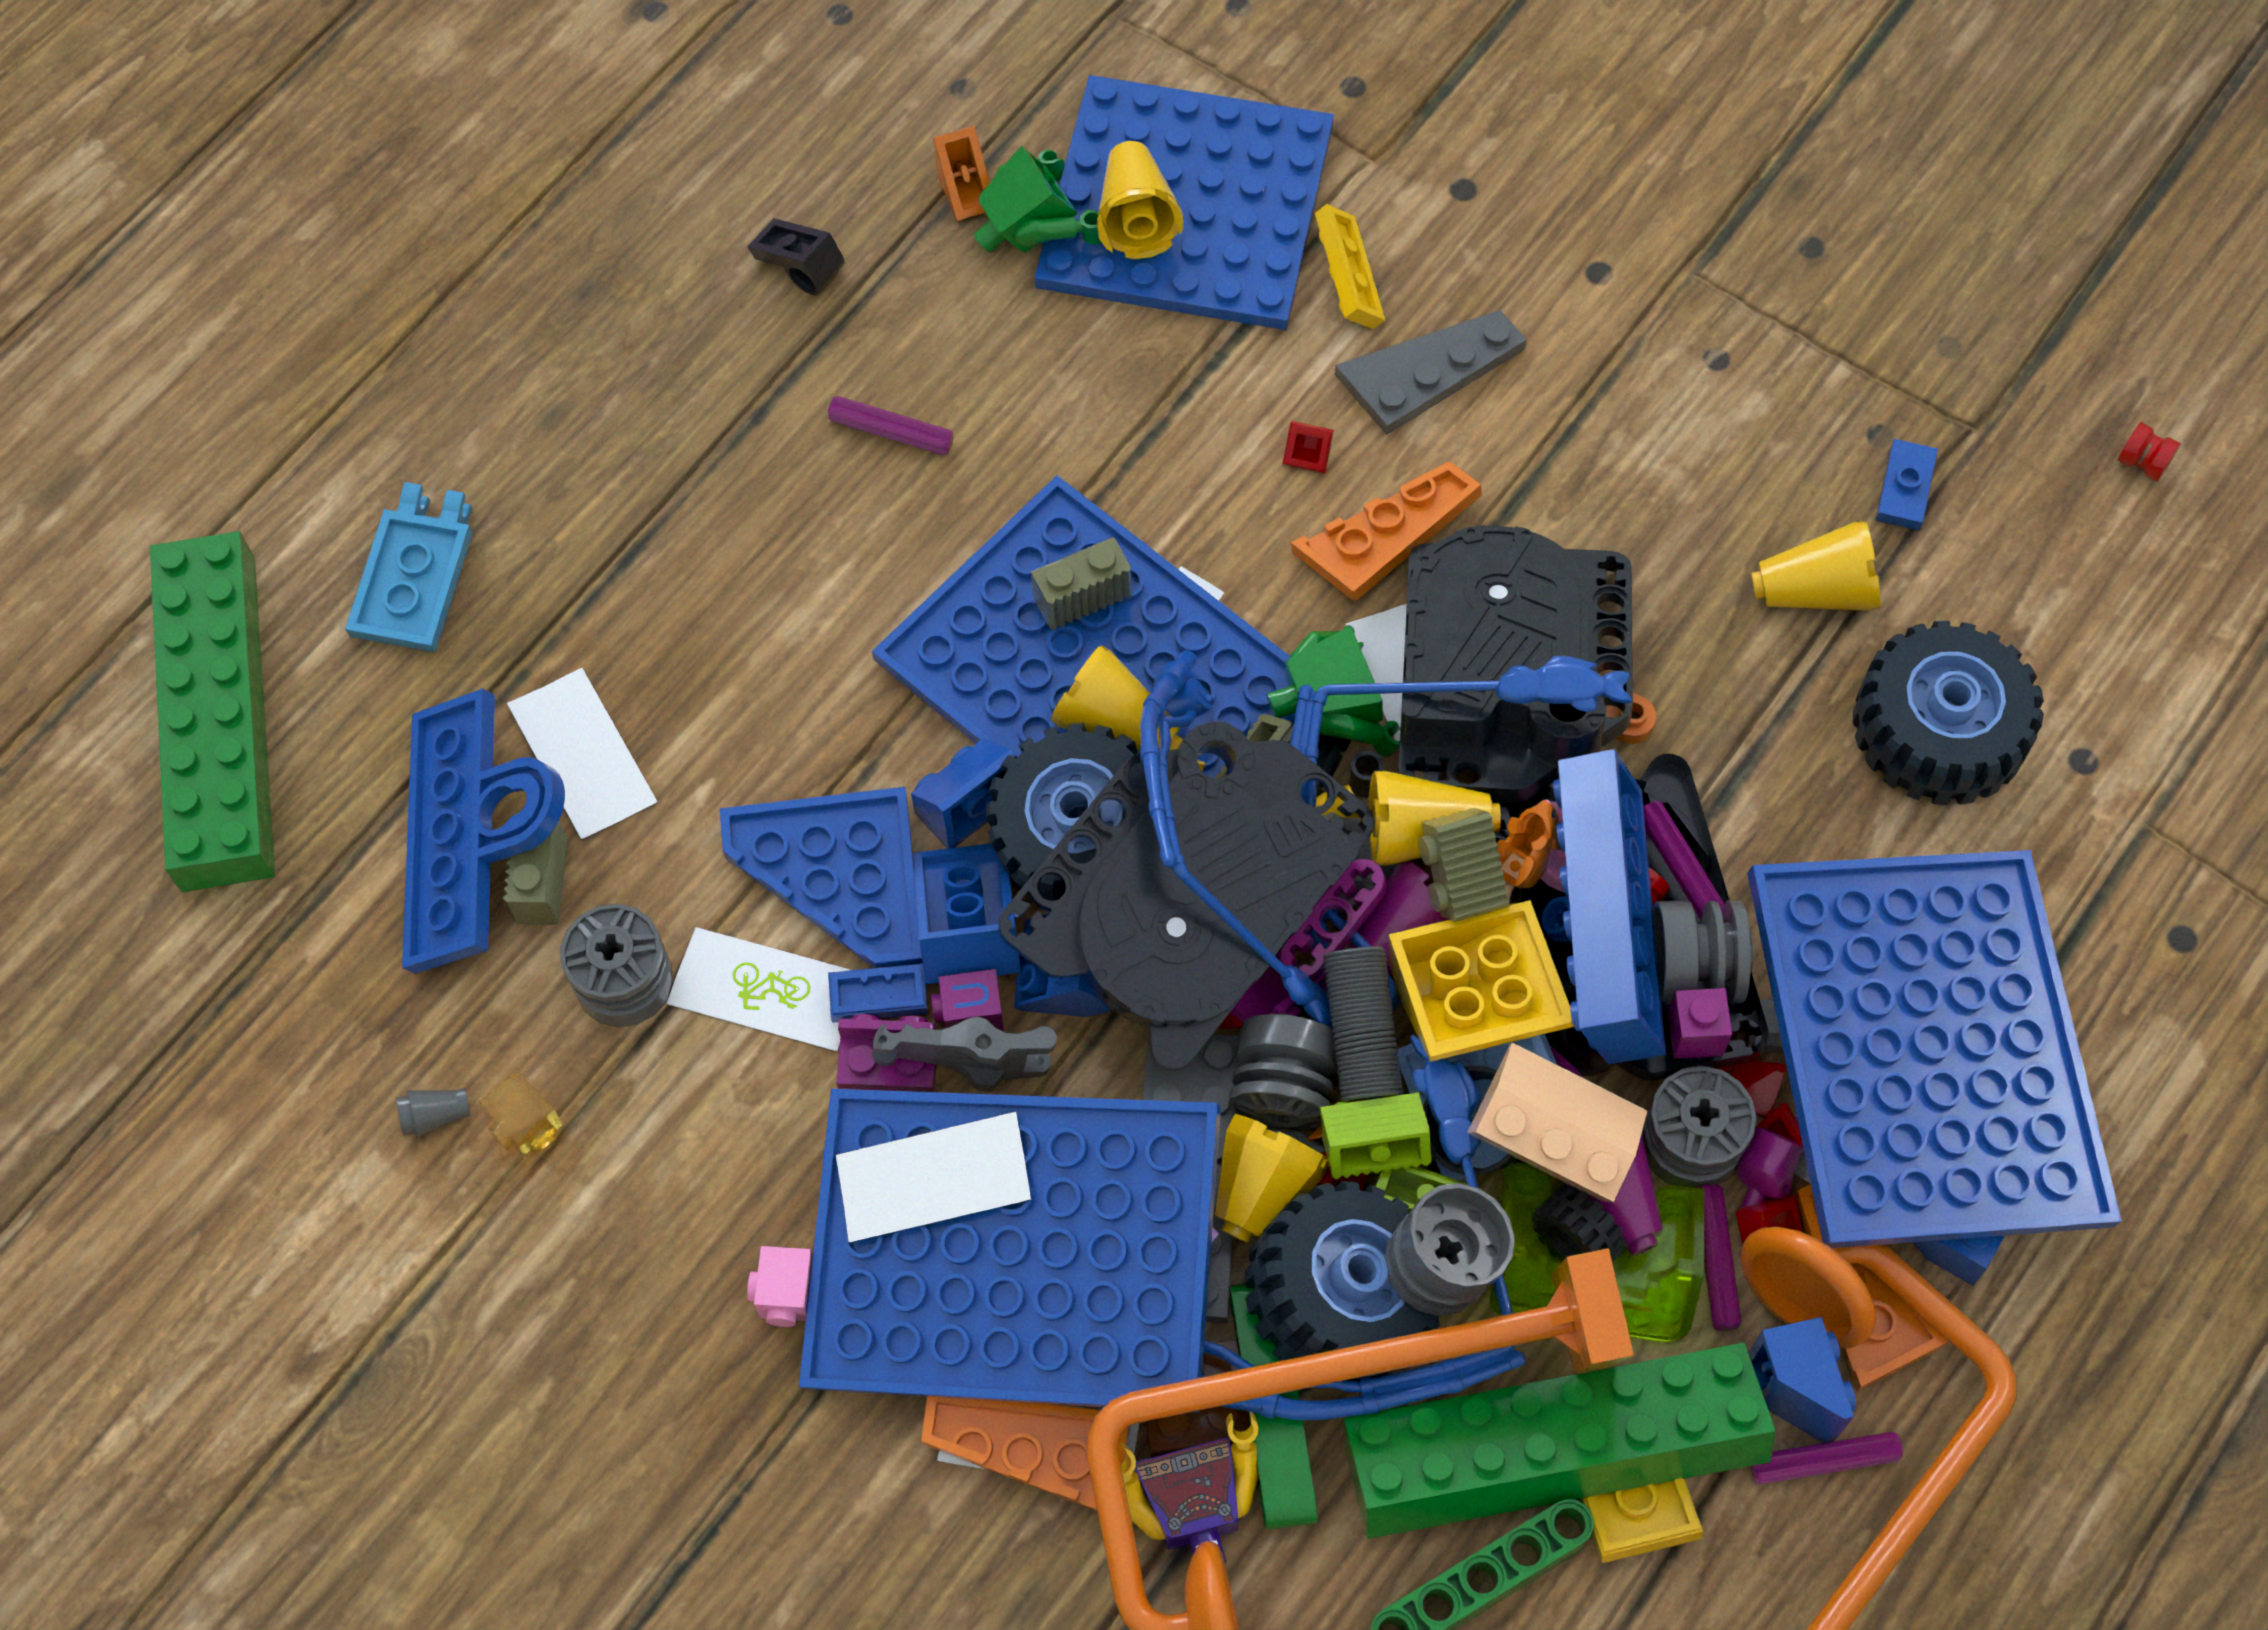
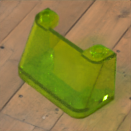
M1513 1162L1504 1168L1500 1195V1206L1508 1215L1515 1236L1513 1258L1503 1272L1513 1313L1546 1307L1555 1294L1551 1274L1561 1262L1557 1256L1553 1257L1548 1252L1549 1248L1547 1245H1542L1538 1239L1540 1234L1534 1232L1532 1227L1534 1223L1531 1221V1216L1536 1209L1551 1195V1178L1547 1173L1529 1164ZM1677 1185L1666 1186L1655 1192L1663 1226V1233L1656 1237L1659 1245L1631 1257L1628 1250L1623 1251L1612 1263L1629 1336L1633 1338L1673 1342L1688 1335L1692 1327L1704 1279V1189ZM1494 1284L1490 1286V1306L1495 1313L1502 1316Z

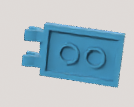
M404 482L397 511L386 509L383 511L345 627L350 637L436 652L473 535L470 525L466 524L472 507L470 504L464 503L466 496L463 492L447 490L440 518L425 516L430 499L427 496H422L424 490L422 485Z

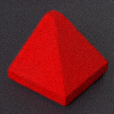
M1751 1061L1749 1063L1733 1065L1731 1076L1740 1081L1751 1096L1756 1116L1766 1118L1772 1113L1786 1071V1065L1763 1061Z

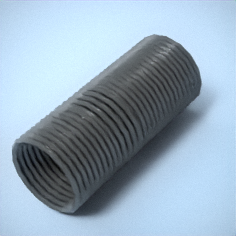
M1383 947L1345 949L1326 953L1322 957L1325 959L1323 963L1326 969L1324 971L1326 973L1325 978H1327L1325 982L1327 983L1326 987L1328 990L1326 992L1329 993L1327 997L1330 998L1328 1000L1330 1003L1328 1007L1331 1008L1329 1010L1331 1013L1330 1017L1332 1018L1330 1020L1332 1022L1331 1027H1333L1331 1032L1334 1033L1332 1038L1335 1039L1333 1044L1336 1045L1334 1050L1337 1051L1334 1055L1337 1057L1335 1061L1338 1067L1336 1070L1338 1071L1337 1076H1339L1337 1080L1340 1082L1338 1085L1340 1086L1339 1091H1341L1339 1094L1341 1101H1363L1383 1098L1387 1095L1403 1094L1401 1090L1403 1088L1401 1086L1402 1081H1400L1402 1077L1399 1071L1401 1067L1398 1066L1400 1062L1397 1056L1399 1052L1394 1048L1398 1044L1394 1042L1397 1038L1394 1037L1396 1034L1393 1030L1395 1028L1394 1017H1392L1394 1013L1391 1011L1393 1009L1390 1002L1392 998L1389 997L1391 995L1389 992L1390 988L1388 987L1390 983L1387 982L1389 978L1387 977L1388 973L1386 971L1388 969L1386 968L1387 963H1385L1387 959L1384 953L1386 949Z

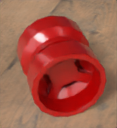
M2140 422L2124 446L2117 461L2128 467L2136 465L2142 468L2145 476L2158 482L2181 443L2171 437L2161 438L2155 435L2152 427ZM2149 444H2151L2152 446L2145 458L2142 457Z

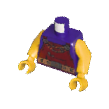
M1250 1412L1251 1425L1246 1431L1242 1432L1236 1431L1233 1428L1232 1413L1227 1416L1226 1427L1228 1435L1234 1442L1231 1446L1229 1438L1226 1437L1136 1462L1132 1451L1127 1445L1121 1443V1447L1125 1451V1460L1121 1464L1132 1522L1151 1539H1163L1168 1549L1190 1545L1192 1555L1200 1543L1212 1541L1218 1544L1226 1563L1227 1560L1220 1536L1238 1530V1519L1250 1511L1259 1481L1257 1447L1252 1442L1256 1439L1259 1429L1255 1415Z

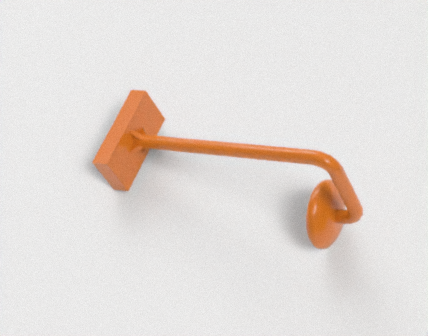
M1765 1227L1752 1232L1744 1241L1741 1248V1265L1751 1290L1772 1315L1783 1324L1787 1325L1822 1317L1826 1332L1832 1331L1835 1334L1839 1348H1852L1866 1342L1875 1328L1876 1312L1874 1302L1864 1281L1850 1264L1863 1265L1876 1274L1970 1359L1982 1372L1985 1380V1393L1980 1402L1806 1629L1848 1630L2008 1418L2017 1399V1379L2010 1359L1998 1344L1889 1246L1883 1244L1831 1248L1815 1237L1800 1231L1782 1227Z
M1609 1248L1566 1257L1551 1274L1555 1294L1546 1307L1132 1391L1110 1400L1095 1416L1088 1433L1087 1459L1114 1600L1123 1623L1130 1630H1239L1224 1558L1218 1544L1212 1541H1204L1198 1545L1188 1566L1184 1587L1186 1612L1163 1614L1156 1611L1149 1604L1145 1593L1118 1453V1441L1127 1427L1154 1419L1549 1338H1555L1568 1348L1574 1375L1615 1367L1634 1356Z

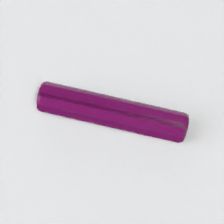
M833 397L828 408L829 419L833 422L941 455L948 454L953 444V432L949 429L844 397Z
M1653 801L1643 806L1645 830L1687 899L1692 904L1700 920L1702 919V913L1707 901L1718 902L1723 913L1724 902L1664 805L1660 801Z
M1717 1184L1702 1185L1695 1192L1712 1325L1715 1330L1730 1331L1739 1328L1741 1314L1723 1188Z
M1888 1432L1773 1451L1770 1463L1750 1466L1755 1483L1766 1484L1898 1462L1903 1457V1449L1898 1434Z

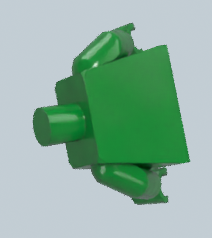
M1021 146L1006 164L998 167L993 180L980 194L979 203L988 215L989 220L974 233V237L989 253H992L1005 239L1021 252H1027L1034 246L1044 242L1075 238L1076 233H1082V239L1088 244H1099L1101 240L1097 230L1098 212L1087 210L1081 214L1080 220H1075L1074 217L1078 213L1057 183V181L1061 180L1063 174L1064 160L1057 158V154L1050 149L1043 150L1039 157L1036 158L1026 148Z
M1347 625L1341 631H1312L1307 634L1286 661L1288 686L1266 693L1267 701L1274 717L1282 718L1296 713L1297 696L1300 687L1303 685H1310L1314 692H1317L1320 687L1329 684L1375 683L1361 651L1364 643H1358L1352 626ZM1380 694L1328 696L1326 705L1323 707L1321 734L1370 744L1378 754L1385 757L1395 753L1400 745V741L1391 738L1400 730L1399 724L1396 721H1388L1384 726L1377 723L1383 721V700Z

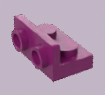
M857 1014L852 1016L851 1019H839L840 1048L836 1079L838 1089L934 1092L937 1064L898 1058L893 1065L884 1067L879 1066L874 1061L872 1053L874 1037L884 1023L886 1029L891 1033L901 1032L905 1024L910 1025L914 1029L927 1028L936 1030L935 1023L928 1022L926 1019L917 1016H905L900 1018L899 1021L880 1020L878 1017L869 1014Z

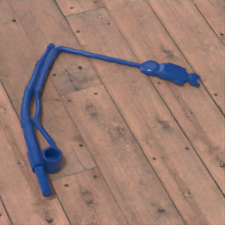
M1185 650L1180 653L1175 661L1167 663L1155 677L1151 693L1144 700L1140 722V756L1144 766L1149 796L1148 808L1150 817L1153 819L1162 864L1167 868H1171L1188 888L1281 975L1283 985L1288 991L1290 998L1297 1005L1303 1006L1305 1012L1312 1020L1333 1029L1331 1027L1332 1022L1330 1021L1332 1019L1330 1017L1331 1013L1329 1012L1331 1008L1328 1007L1330 1004L1328 1002L1330 998L1327 997L1328 993L1319 984L1314 983L1302 970L1292 965H1284L1186 868L1175 829V815L1172 811L1167 774L1168 762L1166 757L1171 744L1170 729L1189 726L1196 717L1211 709L1213 697L1208 695L1205 688L1196 678H1189V671L1196 664V655L1192 651ZM1166 707L1172 717L1165 715ZM1157 727L1159 732V747L1157 739Z
M1554 656L1543 667L1536 670L1523 665L1514 666L1501 676L1499 681L1329 684L1320 687L1317 692H1314L1313 688L1306 684L1300 687L1297 696L1298 704L1290 744L1317 765L1323 707L1326 705L1327 698L1330 695L1496 690L1498 698L1515 704H1525L1534 701L1552 704H1571L1580 711L1588 712L1597 708V698L1605 695L1614 702L1631 703L1632 698L1623 689V685L1630 676L1625 671H1613L1601 676L1593 671L1597 666L1594 662L1570 656ZM1308 781L1301 788L1302 799L1310 806H1316V781ZM1337 909L1327 911L1321 919V927L1327 932L1329 930L1325 924V918H1328L1340 931L1347 924L1337 913ZM1314 930L1309 933L1315 942L1312 946L1313 949L1319 942L1324 949L1330 946V944L1320 940ZM1358 932L1350 939L1358 948L1372 947ZM1388 974L1389 980L1387 982L1390 983L1388 987L1391 993L1389 997L1392 998L1390 1002L1393 1008L1391 1011H1394L1400 1004V996L1395 981Z
M1411 1035L1410 1041L1415 1052L1426 1060L1425 1068H1418L1413 1071V1082L1422 1093L1427 1094L1431 1113L1435 1122L1439 1125L1438 1135L1441 1147L1453 1163H1462L1467 1185L1479 1188L1471 1158L1475 1155L1481 1140L1467 1133L1472 1123V1112L1480 1099L1476 1084L1461 1060H1457L1455 1065L1446 1058L1430 1062L1419 1038ZM1502 1274L1493 1284L1501 1314L1507 1315L1512 1314L1513 1310ZM1204 1340L1205 1353L1220 1357L1237 1369L1254 1367V1365L1225 1346ZM1515 1346L1461 1356L1453 1360L1447 1359L1442 1361V1363L1380 1377H1368L1359 1379V1381L1344 1380L1310 1387L1335 1388L1346 1392L1362 1393V1396L1309 1401L1292 1400L1276 1394L1227 1404L1221 1407L1258 1413L1261 1417L1270 1419L1279 1417L1288 1420H1328L1362 1414L1369 1415L1379 1413L1380 1410L1423 1399L1464 1391L1465 1388L1508 1370L1517 1369L1525 1364L1526 1356L1523 1352L1515 1350Z

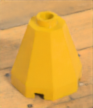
M1234 1114L1225 1135L1215 1216L1225 1221L1221 1229L1223 1232L1248 1243L1251 1236L1260 1238L1267 1225L1293 1199L1302 1193L1308 1194L1322 1180L1329 1163L1323 1154L1281 1132L1275 1133L1266 1129L1267 1125L1256 1120Z

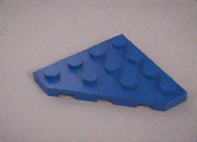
M905 787L720 808L722 849L725 859L871 967L882 968L923 964L919 942L913 851Z

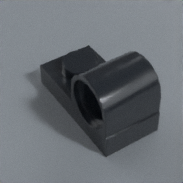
M773 218L747 246L754 259L784 267L790 279L801 290L810 295H817L845 264L843 255L829 232Z

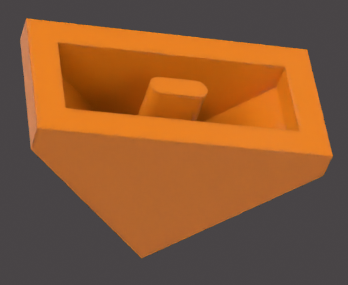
M975 126L933 137L937 175L955 220L959 221L986 213L979 203V196L989 185L990 181Z

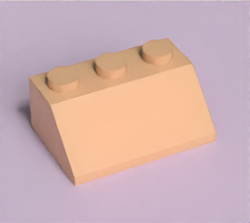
M1510 1043L1467 1133L1601 1201L1614 1202L1636 1156L1647 1110L1514 1043Z

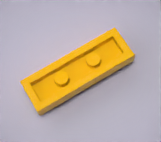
M1326 204L1315 212V216L1320 230L1319 238L1325 247L1330 265L1329 273L1335 282L1339 296V308L1344 317L1349 321L1375 329L1386 320L1354 215Z

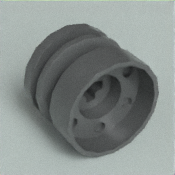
M1727 900L1722 913L1718 902L1707 901L1702 913L1701 923H1697L1692 904L1689 901H1656L1653 906L1661 1004H1671L1676 991L1697 990L1698 982H1702L1704 989L1726 988L1728 1002L1744 1003L1747 998L1750 975L1753 968V940L1744 903L1740 900Z
M617 903L597 906L580 915L566 930L560 947L561 966L583 1010L601 1024L614 1027L638 1025L655 1016L667 1002L674 983L672 964L661 936L651 918L637 908Z
M1266 1014L1244 1020L1240 1030L1236 1057L1242 1066L1237 1067L1233 1073L1232 1083L1234 1086L1230 1091L1228 1105L1232 1112L1256 1120L1268 1127L1278 1129L1310 1130L1320 1128V1107L1331 1106L1329 1102L1332 1100L1335 1092L1332 1082L1328 1079L1335 1076L1337 1073L1336 1069L1338 1068L1335 1061L1337 1057L1334 1055L1337 1051L1334 1050L1336 1045L1333 1044L1335 1039L1332 1038L1334 1035L1331 1032L1332 1029L1314 1020L1292 1015Z
M1706 1066L1684 1068L1664 1080L1653 1097L1642 1130L1649 1167L1658 1178L1674 1188L1695 1192L1699 1186L1720 1185L1731 1177L1738 1166L1741 1156L1753 1138L1757 1118L1753 1100L1741 1082L1723 1070ZM1694 1116H1702L1703 1123L1708 1125V1127L1700 1126L1699 1118Z
M1461 1183L1439 1185L1421 1197L1410 1213L1399 1223L1386 1243L1385 1261L1390 1284L1403 1301L1420 1312L1436 1316L1460 1313L1474 1304L1485 1293L1486 1289L1503 1274L1513 1258L1515 1236L1508 1215L1497 1200L1479 1188Z

